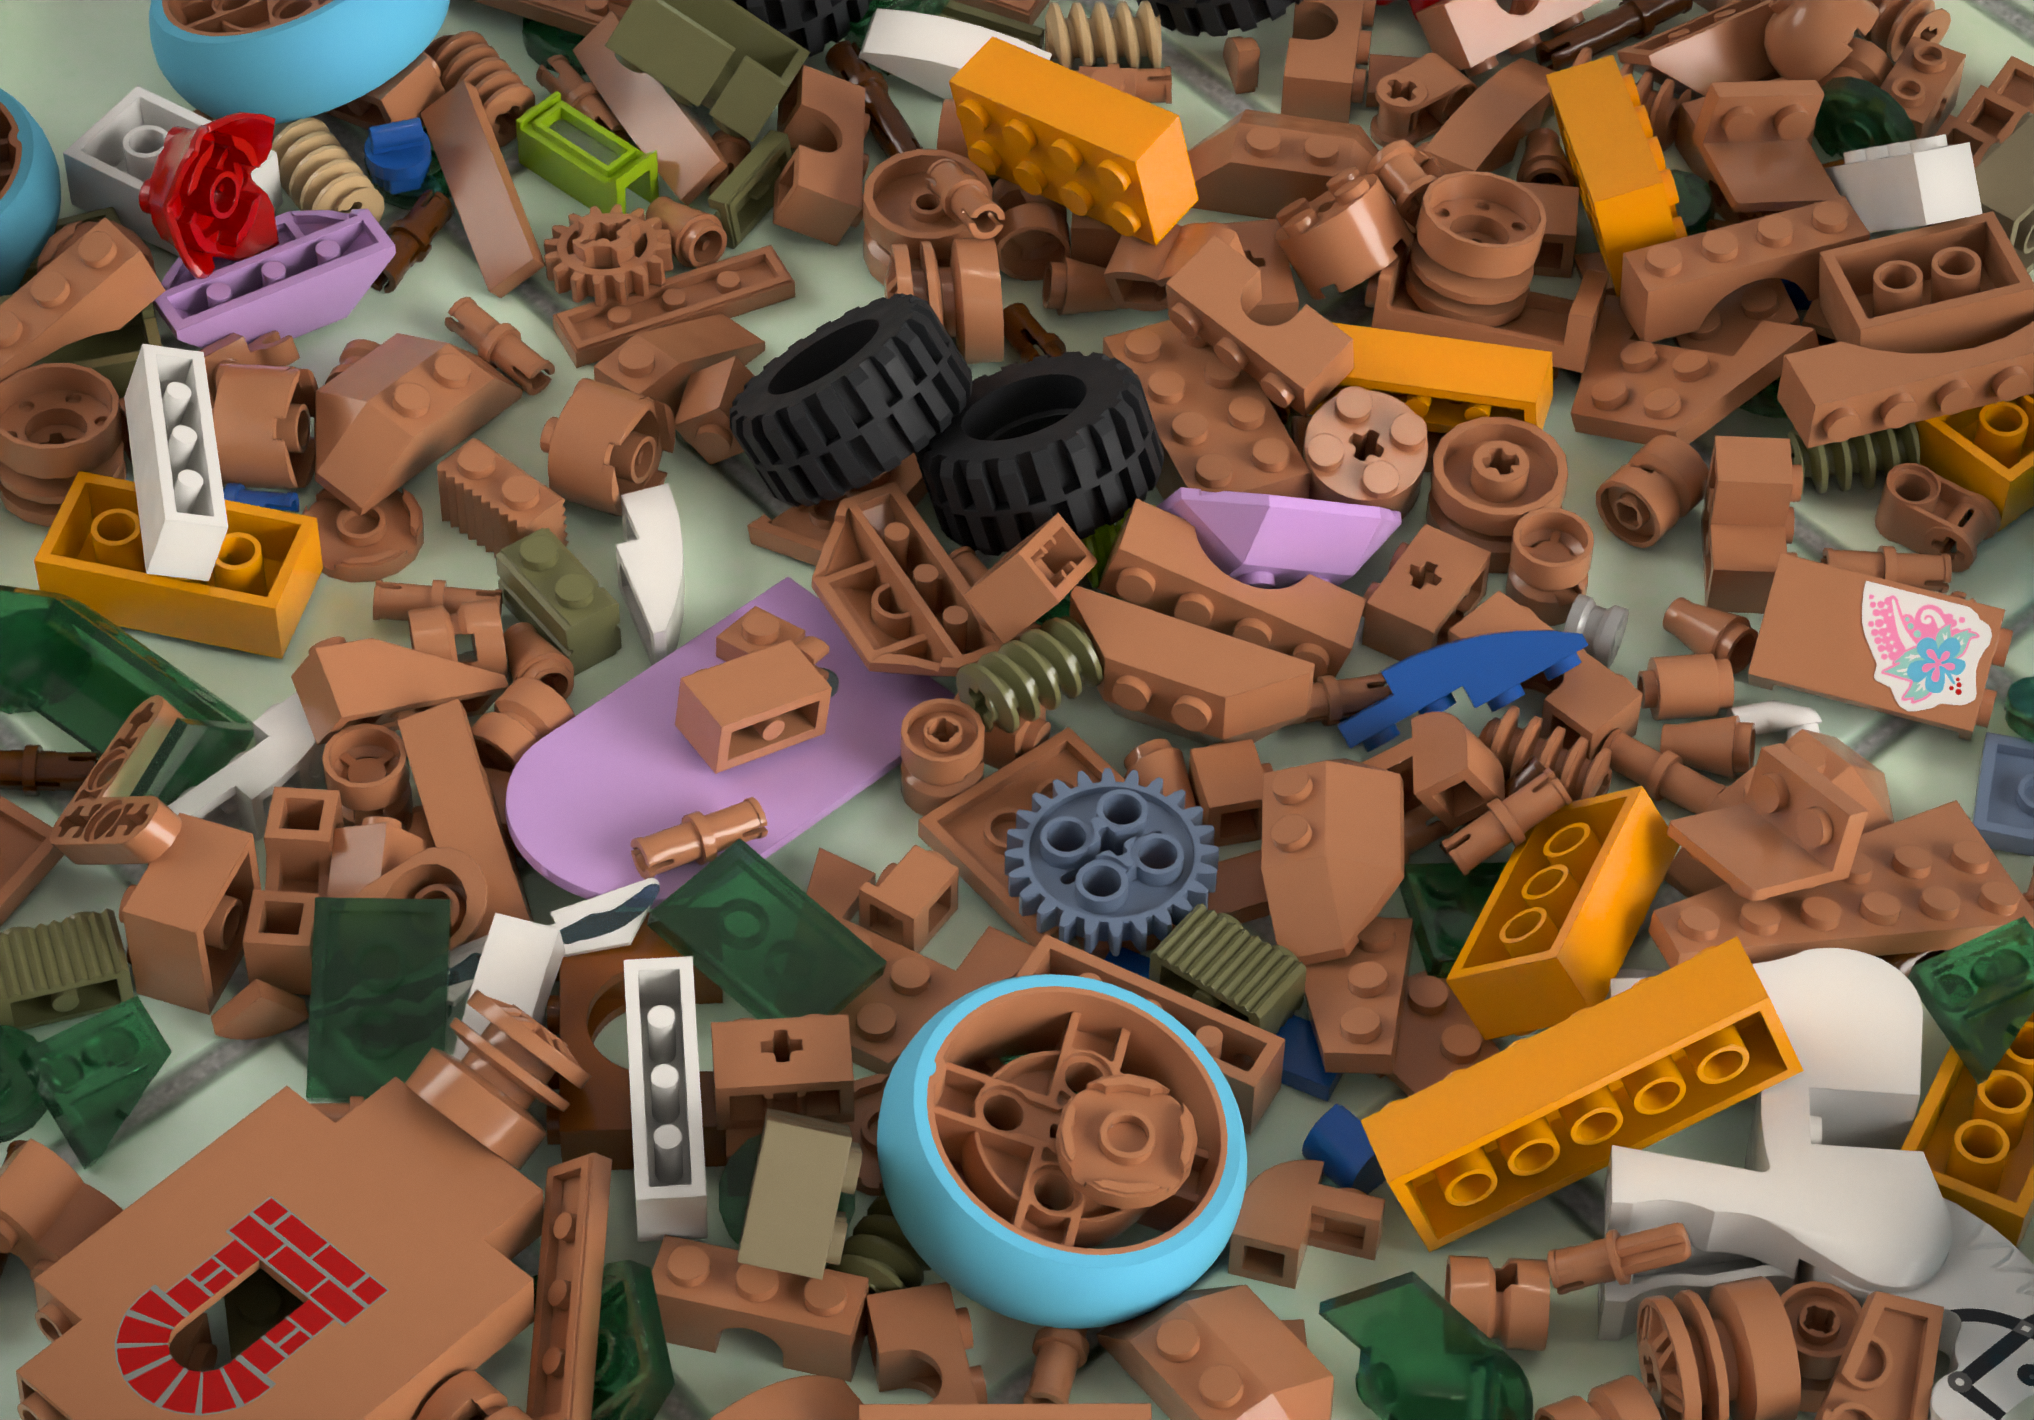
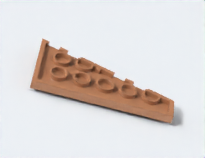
M1955 800L1862 834L1849 877L1846 879L1769 897L1761 901H1751L1737 895L1729 884H1725L1654 910L1648 932L1671 969L1693 958L1701 950L1710 946H1718L1738 936L1752 964L1773 961L1795 955L1804 950L1816 948H1844L1873 956L2029 943L2034 942V910L1958 801Z

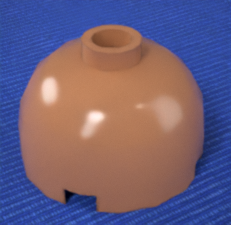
M1771 0L1769 7L1774 11V14L1766 25L1764 39L1768 60L1777 73L1787 80H1817L1818 82L1853 51L1848 44L1851 42L1857 28L1864 36L1867 35L1879 16V9L1870 0Z

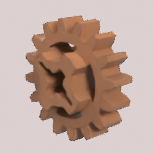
M618 204L613 206L610 213H602L597 206L590 207V214L583 217L574 213L568 215L569 227L554 225L552 227L553 238L544 240V260L548 281L555 282V290L558 294L572 290L573 302L576 303L589 296L594 297L596 306H603L607 298L615 297L621 305L627 304V294L635 292L642 297L648 296V284L663 285L666 282L665 272L673 270L670 230L662 229V222L658 216L645 220L644 209L637 208L630 214H623L622 206Z

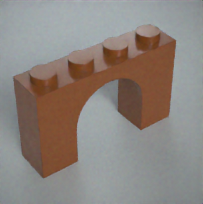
M720 910L648 912L631 945L563 957L555 982H560V995H550L547 1002V1028L554 1035H560L559 1039L568 1045L567 1048L579 1065L592 1077L582 1090L558 1072L554 1074L547 1084L551 1089L559 1090V1095L571 1103L565 1112L546 1105L547 1144L561 1146L562 1163L590 1153H597L612 1159V1170L634 1169L629 1069L608 1060L595 1047L594 1041L609 1022L626 1013L624 960L693 956L695 1004L723 1003ZM643 912L611 913L602 916H592L578 925L561 932L563 944H571L611 933L627 925ZM699 1071L705 1167L727 1166L726 1130H717L713 1071Z

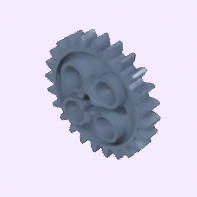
M1105 768L1102 773L1101 782L1092 783L1084 771H1079L1077 787L1070 789L1065 783L1056 779L1053 781V799L1035 792L1032 795V811L1019 809L1016 812V829H1008L1007 851H1005L1004 871L1005 875L1008 876V893L1010 897H1019V914L1021 916L1037 913L1036 931L1039 933L1046 932L1057 926L1059 927L1060 941L1068 944L1076 935L1083 937L1084 950L1090 954L1099 941H1107L1112 955L1118 956L1121 951L1122 941L1131 940L1134 946L1143 953L1146 952L1147 936L1154 934L1159 940L1163 941L1172 932V924L1177 926L1197 904L1203 903L1208 909V893H1214L1217 884L1219 847L1214 846L1215 829L1213 825H1202L1203 808L1201 806L1185 809L1186 792L1181 789L1167 797L1164 796L1163 779L1160 777L1153 780L1147 787L1139 785L1137 770H1132L1124 782H1116L1112 770Z

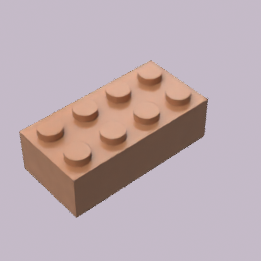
M1171 320L1103 337V354L1110 359L1115 357L1130 367L1138 375L1164 451V463L1156 484V488L1163 500L1180 487L1196 488L1207 492L1232 491L1309 499L1311 471L1268 397L1262 391L1259 382L1244 370L1238 373L1229 369L1217 357L1214 347L1198 335L1195 337L1185 335Z

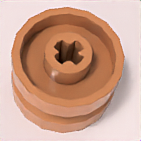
M916 149L895 154L878 164L865 180L863 194V221L865 223L863 258L871 276L883 286L890 261L891 244L906 243L911 269H920V242L930 241L936 254L938 267H950L953 239L976 238L969 232L968 227L964 223L953 221L943 211L941 199L934 195L925 183V178H932L936 182L931 175L927 174L928 168L934 162L940 159H951L961 167L965 174L977 177L986 186L989 199L993 202V188L985 171L971 162L969 158L947 150Z
M1480 417L1458 424L1440 439L1433 454L1430 475L1431 489L1428 494L1426 510L1427 524L1490 551L1489 573H1508L1513 529L1518 520L1530 511L1541 508L1563 509L1562 503L1566 495L1568 482V467L1565 453L1554 437L1532 423L1511 417Z

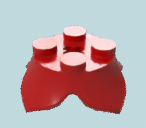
M239 112L226 115L196 128L174 126L165 137L164 148L157 158L151 178L147 179L141 186L139 192V206L141 210L146 214H151L152 223L161 239L170 243L178 251L185 267L197 279H204L212 274L215 269L213 257H220L231 261H242L280 244L274 207L268 194L251 177L252 171L259 168L267 160L272 149L275 118L258 113Z

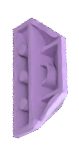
M352 209L349 214L332 210L289 211L275 217L279 245L242 261H231L220 257H213L215 269L207 278H195L185 267L179 256L161 283L166 291L152 303L177 340L200 348H204L232 333L244 336L247 345L258 337L274 330L279 332L280 338L290 335L294 339L347 318L395 256V244L369 209Z
M1180 487L1156 506L1185 519L1193 525L1202 550L1221 571L1244 584L1263 589L1286 588L1300 582L1308 574L1340 586L1353 577L1402 524L1401 512L1391 511L1382 507L1232 491L1207 492L1201 491V489Z

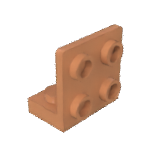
M1817 80L1710 83L1691 138L1733 211L1746 213L1787 211L1841 197L1808 142L1825 95Z
M1778 743L1761 747L1745 803L1671 820L1667 835L1686 849L1692 859L1706 865L1727 882L1737 895L1751 901H1761L1769 897L1814 888L1818 885L1848 878L1869 810L1783 744Z

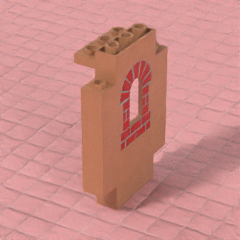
M396 1076L336 1123L290 1087L286 1086L33 1279L38 1309L35 1313V1319L42 1333L52 1343L16 1370L20 1404L17 1406L19 1416L22 1420H416L425 1403L448 1379L463 1371H475L534 1322V1279L510 1260L542 1235L543 1190L444 1116ZM259 1268L263 1269L304 1303L230 1363L217 1370L205 1372L188 1370L177 1364L170 1355V1344L178 1332Z

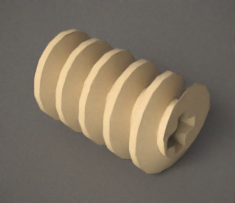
M1098 1L1094 4L1090 18L1086 17L1080 2L1072 3L1068 17L1064 18L1059 4L1051 2L1045 16V51L1052 54L1050 61L1058 59L1060 65L1072 69L1075 58H1080L1083 66L1095 67L1097 59L1103 58L1106 67H1108V64L1119 63L1121 57H1126L1130 68L1139 69L1143 57L1149 58L1152 68H1161L1162 40L1160 15L1155 17L1150 2L1142 1L1136 16L1132 17L1127 2L1119 1L1113 17L1110 18L1103 1Z
M314 117L299 119L289 124L276 136L271 150L277 152L281 187L291 197L300 211L332 210L349 214L352 209H369L378 223L380 222L385 209L383 196L374 188L368 177L363 175V171L355 161H352L351 156L344 147H341L340 142L330 133V130L323 121Z

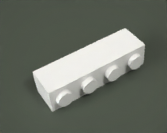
M1946 134L1844 152L1845 164L1825 168L1840 196L1846 197L1869 233L1926 226L1983 214L1970 142L1948 146Z
M142 344L124 396L146 574L209 581L228 530V521L204 352Z
M693 956L624 960L638 1242L662 1241L664 1235L684 1239L708 1238L707 1190Z

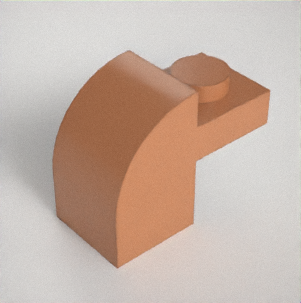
M1429 712L1411 718L1412 738L1361 762L1401 775L1404 782V814L1424 804L1451 830L1488 811L1486 804L1494 798L1498 797L1501 801L1505 799L1504 772L1499 758L1457 717L1450 713Z
M1294 1160L1275 1165L1258 1175L1244 1192L1238 1219L1231 1234L1228 1274L1295 1289L1308 1245L1375 1261L1381 1240L1386 1199L1367 1195L1354 1188H1335L1322 1185L1323 1161Z

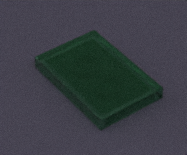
M738 839L650 912L647 922L648 927L684 957L693 956V965L758 1020L802 1017L808 1014L837 1015L883 975L887 964L885 959L742 839Z
M315 897L306 1098L309 1102H350V1096H363L364 1100H366L395 1076L405 1083L432 1047L447 1053L452 902L450 899Z

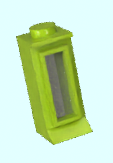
M555 91L536 106L527 109L516 120L519 163L589 209L590 207L597 206L602 213H610L613 206L618 204L622 206L623 214H626L625 188H628L649 203H652L659 197L657 150L643 153L562 101L560 92Z

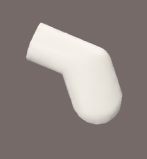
M1772 700L1731 707L1727 710V717L1739 715L1740 722L1755 723L1756 735L1787 730L1788 740L1801 729L1821 733L1818 724L1822 723V720L1814 709Z

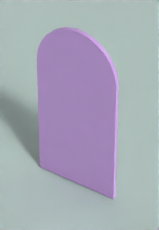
M786 577L532 745L515 765L508 782L505 803L508 830L521 855L537 872L558 887L582 898L590 899L645 880L637 871L631 855V851L634 850L630 846L632 839L645 837L681 824L683 816L692 812L700 811L703 815L743 802L746 798L754 797L760 803L766 816L767 826H764L768 830L766 837L754 839L718 852L716 860L710 863L699 865L696 861L657 874L654 878L658 880L660 888L654 886L646 889L636 898L634 896L631 897L629 900L632 901L626 904L624 908L647 909L650 905V909L697 901L731 884L900 765L902 762V720L909 710L923 701L936 698L954 699L956 695L931 677L869 671L821 600L791 578ZM754 606H757L805 630V637H817L830 647L829 653L815 664L817 667L829 672V678L826 681L832 687L826 730L823 735L715 774L675 726L680 678L693 674L700 669L710 668L726 662L716 657V636Z

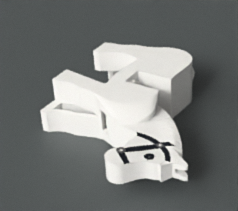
M1844 948L1809 949L1785 958L1752 964L1804 1071L1745 1099L1754 1104L1755 1109L1747 1143L1744 1169L1616 1145L1611 1146L1605 1180V1238L1607 1231L1616 1229L1621 1236L1678 1222L1684 1225L1691 1243V1256L1685 1262L1632 1274L1630 1283L1626 1285H1620L1617 1281L1598 1284V1340L1620 1341L1624 1337L1637 1332L1639 1305L1646 1297L1663 1294L1673 1301V1297L1678 1292L1691 1289L1700 1295L1707 1307L1710 1290L1717 1284L1762 1276L1771 1281L1780 1297L1784 1292L1797 1284L1809 1281L1831 1283L1850 1293L1859 1302L1861 1308L1867 1295L1880 1291L1944 1307L1938 1350L1949 1356L1950 1364L1947 1375L1941 1378L1934 1386L1927 1420H2034V1265L2018 1248L1991 1225L1985 1223L1982 1219L1958 1204L1942 1197L1923 1151L1901 1150L1913 1125L1921 1090L1923 1008L1914 985L1901 971L1888 962L1864 952ZM1621 967L1616 978H1612L1610 981L1609 992L1605 1000L1630 989L1641 979L1656 976L1666 970Z

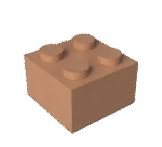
M179 813L178 816L181 818L182 825L178 836L160 857L148 863V867L137 885L131 884L127 888L120 903L119 920L121 923H124L128 943L126 958L127 962L132 965L137 994L210 1015L244 956L242 941L253 889L261 890L253 833Z

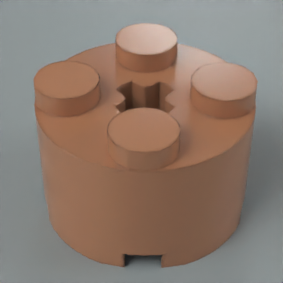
M1357 166L1347 168L1332 177L1326 183L1329 190L1308 203L1306 198H1300L1288 204L1276 215V219L1281 226L1275 233V240L1314 300L1326 298L1320 288L1334 284L1339 293H1342L1369 279L1398 257L1392 247L1400 239L1403 240L1407 247L1414 239L1411 230L1397 210L1378 176L1373 173L1361 175Z
M223 363L219 365L216 373L214 407L211 408L223 487L228 483H241L245 488L290 490L292 488H305L309 485L315 472L316 460L314 438L310 437V417L314 418V397L316 390H318V385L312 371L293 366Z
M582 378L575 386L573 394L565 404L559 418L551 417L548 419L541 433V450L549 454V489L567 501L611 515L622 516L621 495L663 485L667 472L658 470L663 450L673 453L676 432L672 410L665 403L656 401L651 397L592 379Z
M1349 386L1342 389L1336 397L1324 403L1315 412L1306 430L1302 458L1311 471L1309 499L1382 507L1391 511L1401 512V519L1405 518L1418 499L1428 456L1427 425L1423 418L1415 414L1402 401L1388 394L1369 391L1359 386Z

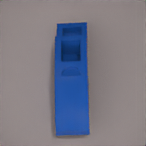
M1510 630L1480 634L1438 645L1411 655L1381 670L1380 672L1391 689L1392 694L1337 724V727L1350 749L1362 742L1365 750L1370 752L1401 734L1395 723L1417 711L1419 715L1429 712H1442L1456 704L1457 702L1451 692L1460 687H1463L1474 708L1487 703L1491 712H1494L1525 695L1526 693L1520 683L1543 671L1547 680L1550 681L1582 663L1577 652L1587 647L1588 643L1581 633L1555 630Z

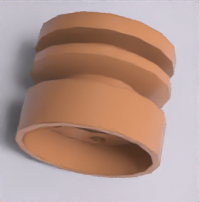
M1461 171L1438 178L1429 184L1422 199L1416 225L1417 237L1411 247L1410 261L1404 277L1407 294L1420 309L1428 314L1491 327L1509 323L1521 315L1528 299L1529 285L1535 271L1534 263L1540 252L1547 224L1544 205L1532 191L1521 184L1490 172Z
M994 237L985 240L978 238L953 239L950 267H938L936 254L930 241L920 242V269H911L906 243L891 244L890 261L886 277H884L885 298L889 299L894 294L903 293L905 295L912 294L927 301L950 338H955L957 349L967 364L1003 362L1004 319L1002 289Z
M43 363L19 370L0 383V499L8 511L23 521L51 527L78 471L127 480L124 443L121 440L122 422L119 395L109 379L92 368L72 363Z
M476 989L466 1003L488 1019L490 1024L480 1035L455 1017L449 1026L470 1050L460 1060L432 1047L405 1084L488 1149L518 1170H521L548 1135L543 1126L528 1111V1108L537 1099L554 1109L565 1112L571 1103L547 1085L548 1082L558 1072L582 1090L592 1076L582 1069L567 1048L568 1045L516 1005H510L487 997Z
M1762 1276L1717 1284L1710 1290L1707 1307L1700 1295L1691 1289L1678 1292L1673 1297V1301L1662 1294L1646 1297L1640 1303L1637 1315V1347L1643 1384L1652 1396L1662 1420H1728L1729 1414L1733 1420L1797 1419L1801 1404V1375L1797 1347L1787 1312L1780 1295L1771 1281Z

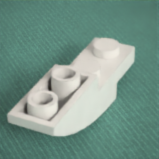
M297 692L281 703L273 704L264 711L261 717L252 722L256 746L248 751L237 754L224 768L199 785L186 789L168 807L177 815L184 813L235 829L242 827L247 832L253 833L257 841L262 839L265 834L274 787L317 789L325 780L322 755L326 744L317 745Z

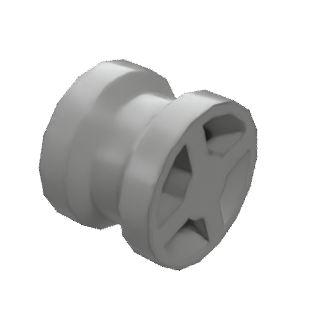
M1578 594L1570 609L1563 631L1583 634L1588 643V646L1583 648L1586 653L1607 668H1610L1625 633L1629 610L1617 605L1606 609L1597 606L1593 597Z

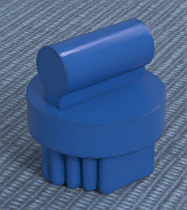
M420 118L368 127L369 136L365 141L364 150L366 165L370 171L372 182L378 183L379 187H384V190L389 191L392 195L420 189L421 184H423L424 179L427 177V173H429V166L432 160L430 139L423 131Z

